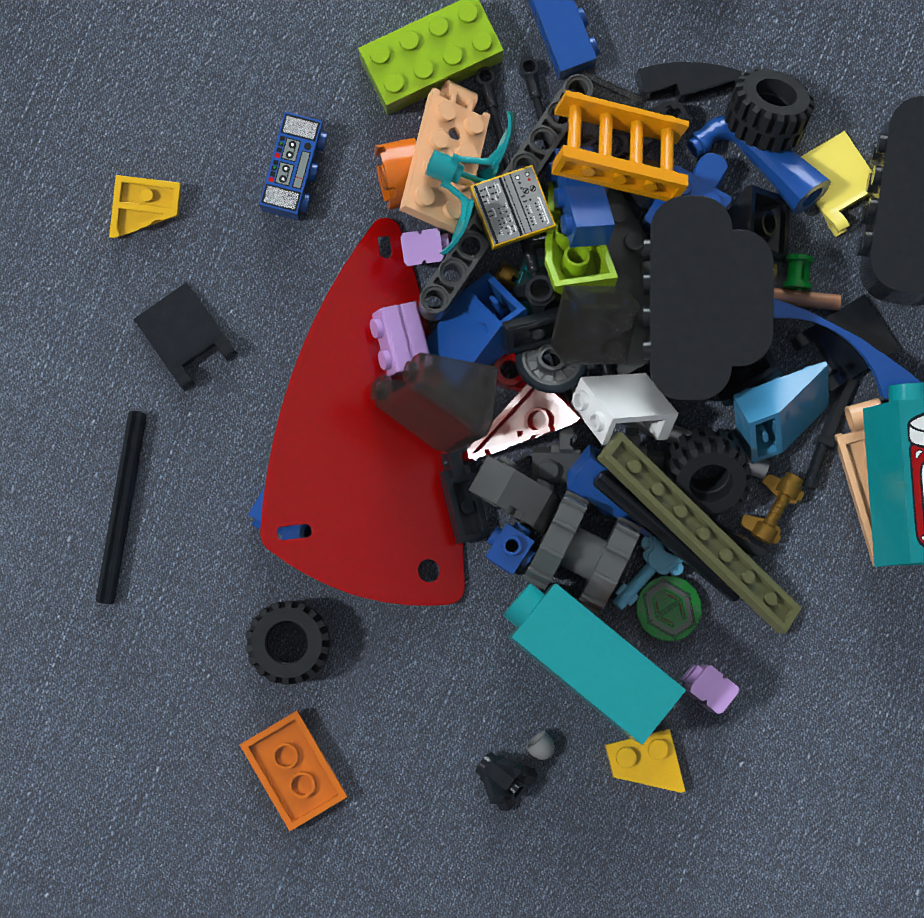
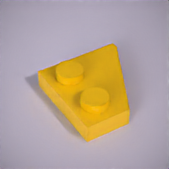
M116 175L109 237L119 238L179 216L182 183Z
M670 729L652 732L643 745L630 738L605 744L614 778L680 793L686 792Z

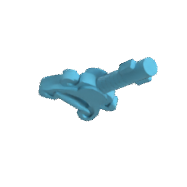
M645 536L640 540V546L645 550L642 553V558L646 565L643 566L628 585L623 583L615 592L618 596L612 603L621 611L627 604L631 606L638 599L637 593L654 573L657 572L660 575L670 573L673 576H677L683 572L684 567L681 563L683 561L676 555L666 552L662 543L654 536L649 538Z

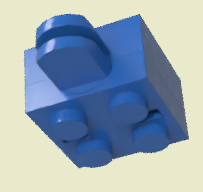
M707 153L700 158L692 173L677 164L673 169L675 172L688 175V187L681 196L709 197L718 201L725 209L732 200V197L718 189L728 172V165L722 156L715 153ZM655 199L641 223L644 231L650 234L653 216L657 209L666 201Z

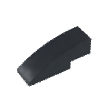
M671 62L639 68L635 80L642 101L673 93L675 100L683 103L735 87L738 78L742 74L740 70L722 65L703 62Z

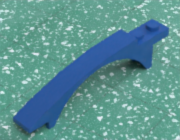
M774 298V318H794L811 321L834 331L849 342L870 368L876 381L879 395L883 398L888 399V386L922 383L908 370L862 338L808 310Z

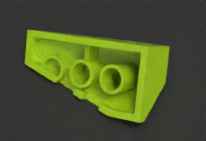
M548 181L547 204L556 226L555 229L546 231L544 264L554 291L573 302L612 293L618 275L607 246L597 245L570 248L567 235H563L561 231L560 208H556L554 205V186L552 182Z

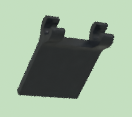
M187 282L133 319L184 391L195 384L184 367L216 345L227 361L238 354Z
M865 294L825 318V320L862 338L886 356L900 349ZM815 324L790 340L796 351L813 341L815 342L834 372L833 375L828 377L829 392L869 368L862 356L849 342L822 325Z

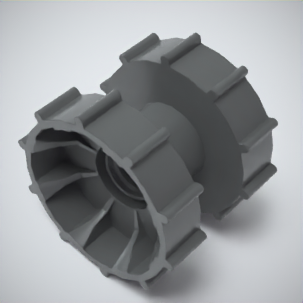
M567 490L536 549L523 580L546 590L558 566H561L586 579L577 601L598 617L631 557L642 527L619 516L606 540L578 527L587 509L589 500Z

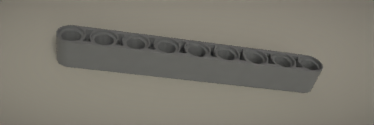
M575 74L565 81L502 175L515 171L518 166L533 165L537 178H539L547 163L552 159L554 149L559 148L568 135L567 117H565L567 123L557 124L552 120L551 116L555 115V107L566 90L578 89L584 95L591 96L593 84L587 76ZM544 140L550 148L547 150L537 149L533 142ZM478 211L471 218L459 243L445 256L420 294L418 309L420 314L427 320L437 321L445 316L491 248L485 229L480 224L481 219ZM465 244H473L478 248L479 252L476 255L469 256L462 251L461 247ZM448 270H454L460 274L461 279L457 282H449L444 278L443 273ZM435 296L442 301L443 305L438 309H431L426 305L425 300L428 297Z

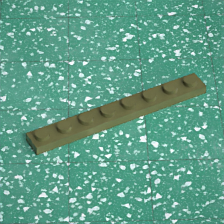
M622 432L615 433L597 459L778 634L787 633L802 607Z

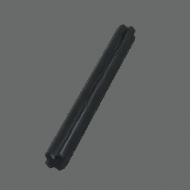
M133 410L128 413L96 594V602L110 605L115 602L147 415L141 411Z
M602 470L595 476L593 485L603 495L726 598L733 602L740 598L616 478L605 470Z

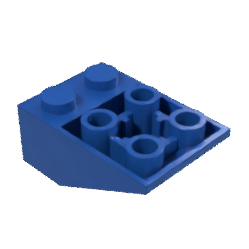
M487 272L462 290L448 312L426 339L432 364L457 390L506 354L503 347L502 322L527 316L526 308Z

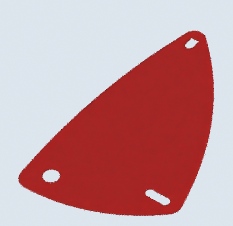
M385 217L377 219L372 224L344 264L327 293L299 353L281 406L273 438L263 496L260 537L264 546L287 564L343 592L366 599L401 605H450L462 597L465 579L463 543L456 544L440 481V472L443 471L441 455L453 451L440 372L432 365L422 371L389 378L386 370L380 367L378 353L381 351L378 338L373 337L370 329V320L373 319L372 314L377 310L413 301L417 302L418 306L420 298L413 266H407L404 263L400 238L402 236L401 229L394 220ZM390 236L392 251L390 258L385 259L380 255L378 237ZM420 314L427 339L431 334L428 320ZM307 524L312 529V534L306 538L281 540L277 537L278 528L283 526ZM431 559L438 564L440 571L435 581L426 582L420 578L418 567L423 560Z

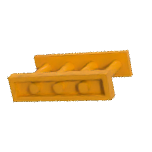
M565 91L555 107L554 114L568 118L567 145L562 146L553 160L551 174L662 201H668L684 193L688 187V175L673 171L674 144L678 143L688 129L689 121L671 115H663L587 96L579 92ZM582 121L599 125L598 153L580 148ZM613 129L630 133L629 160L612 156ZM643 136L661 141L660 168L643 164Z

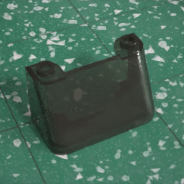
M420 352L411 361L406 362L403 370V381L391 379L387 375L377 377L371 387V399L375 400L377 408L434 450L451 452L488 435L493 420L498 367Z

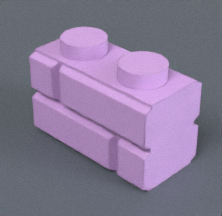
M440 228L402 233L400 238L404 263L407 266L443 261L446 255L439 253L451 243V233H445Z
M413 301L383 307L372 314L373 319L370 320L371 333L374 338H378L381 351L378 353L379 364L383 370H386L389 378L422 371L433 365L417 302Z
M693 664L681 679L685 682L683 688L686 689L685 693L694 700H698V703L706 710L716 714L723 713L739 693V687L728 678H723V674L712 665L699 666L697 664L695 666Z

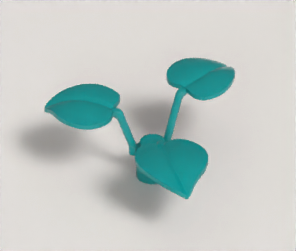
M506 111L508 128L503 134L497 149L488 158L459 156L455 153L449 156L434 149L424 175L441 181L440 186L448 189L461 201V215L456 224L451 243L439 254L447 255L456 247L469 225L474 200H469L451 182L457 184L460 177L479 183L497 177L501 161L511 143L516 123L515 113ZM459 162L490 166L479 172V177L464 172V165Z

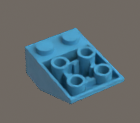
M826 361L807 366L800 371L783 377H777L770 382L753 388H747L733 395L737 437L752 464L783 453L829 406L828 364Z

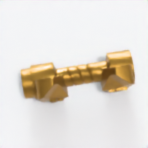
M786 472L785 476L781 479L769 474L762 480V483L776 498L765 519L745 514L740 521V526L743 529L751 532L753 537L769 545L778 543L781 538V529L777 526V523L784 509H786L788 504H796L797 501H801L804 496L802 491L804 480L790 472Z

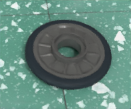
M572 337L515 353V364L521 378L532 388L545 393H561L575 387L579 383L580 378L585 375L587 354L579 339ZM548 353L555 354L559 357L560 364L554 367L547 366L543 362L542 357Z

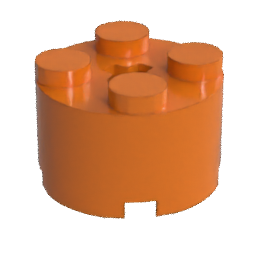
M414 137L375 145V157L381 156L382 164L377 166L376 169L384 202L389 201L387 205L388 210L400 208L417 141Z

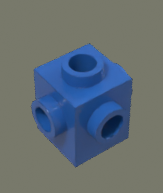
M517 522L514 523L513 527L506 523L503 529L497 526L487 541L492 547L485 558L505 572L513 575L519 565L526 567L536 552L531 548L535 542L529 538L532 532ZM512 541L517 545V550L509 552L505 544Z

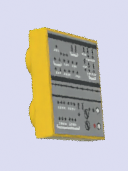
M533 165L476 183L469 188L492 250L555 229L554 219Z

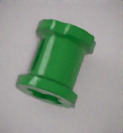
M806 254L785 255V261L788 263L786 281L783 282L782 288L811 291L812 284L809 283L810 267L814 263L815 258Z

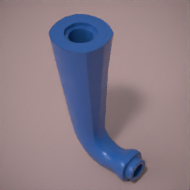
M725 115L708 121L700 130L693 132L687 141L688 150L695 157H702L709 153L711 146L717 141L729 140L734 142L772 184L795 215L804 212L814 205L826 193L831 183L826 176L792 150H780L779 152L762 151L757 147L747 145L743 140H739L735 137V133L730 132L728 129Z

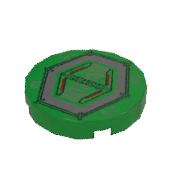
M661 576L649 581L640 590L636 601V617L641 628L649 636L662 641H677L688 636L697 627L701 617V600L696 589L686 580L676 576Z

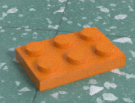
M298 710L240 744L241 749L289 831L348 797Z

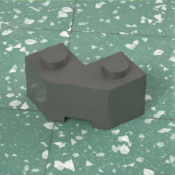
M487 456L469 491L479 499L506 512L516 521L543 534L561 502V499L553 493L555 487L539 478L537 481L532 480L516 470L518 467L516 463L503 456L499 460Z

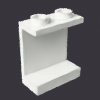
M646 373L581 377L571 401V405L602 445H606L609 442L616 423L643 422L656 440H667L679 414L666 397L656 388Z

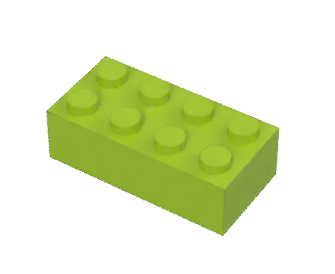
M459 0L358 48L360 61L387 116L428 97L433 88L440 90L447 80L458 83L475 75L482 67L490 68L502 62L504 53L500 41L479 0Z

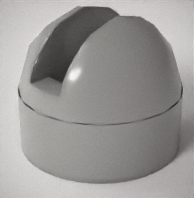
M542 731L528 742L526 750L534 758L546 760L554 753L555 745L550 735L546 731Z

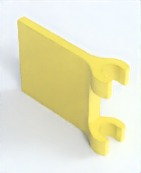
M845 131L801 156L831 181L826 193L815 204L823 214L835 238L847 231L846 228L850 226L847 219L840 212L871 195V193L866 192L868 175L872 173V170Z

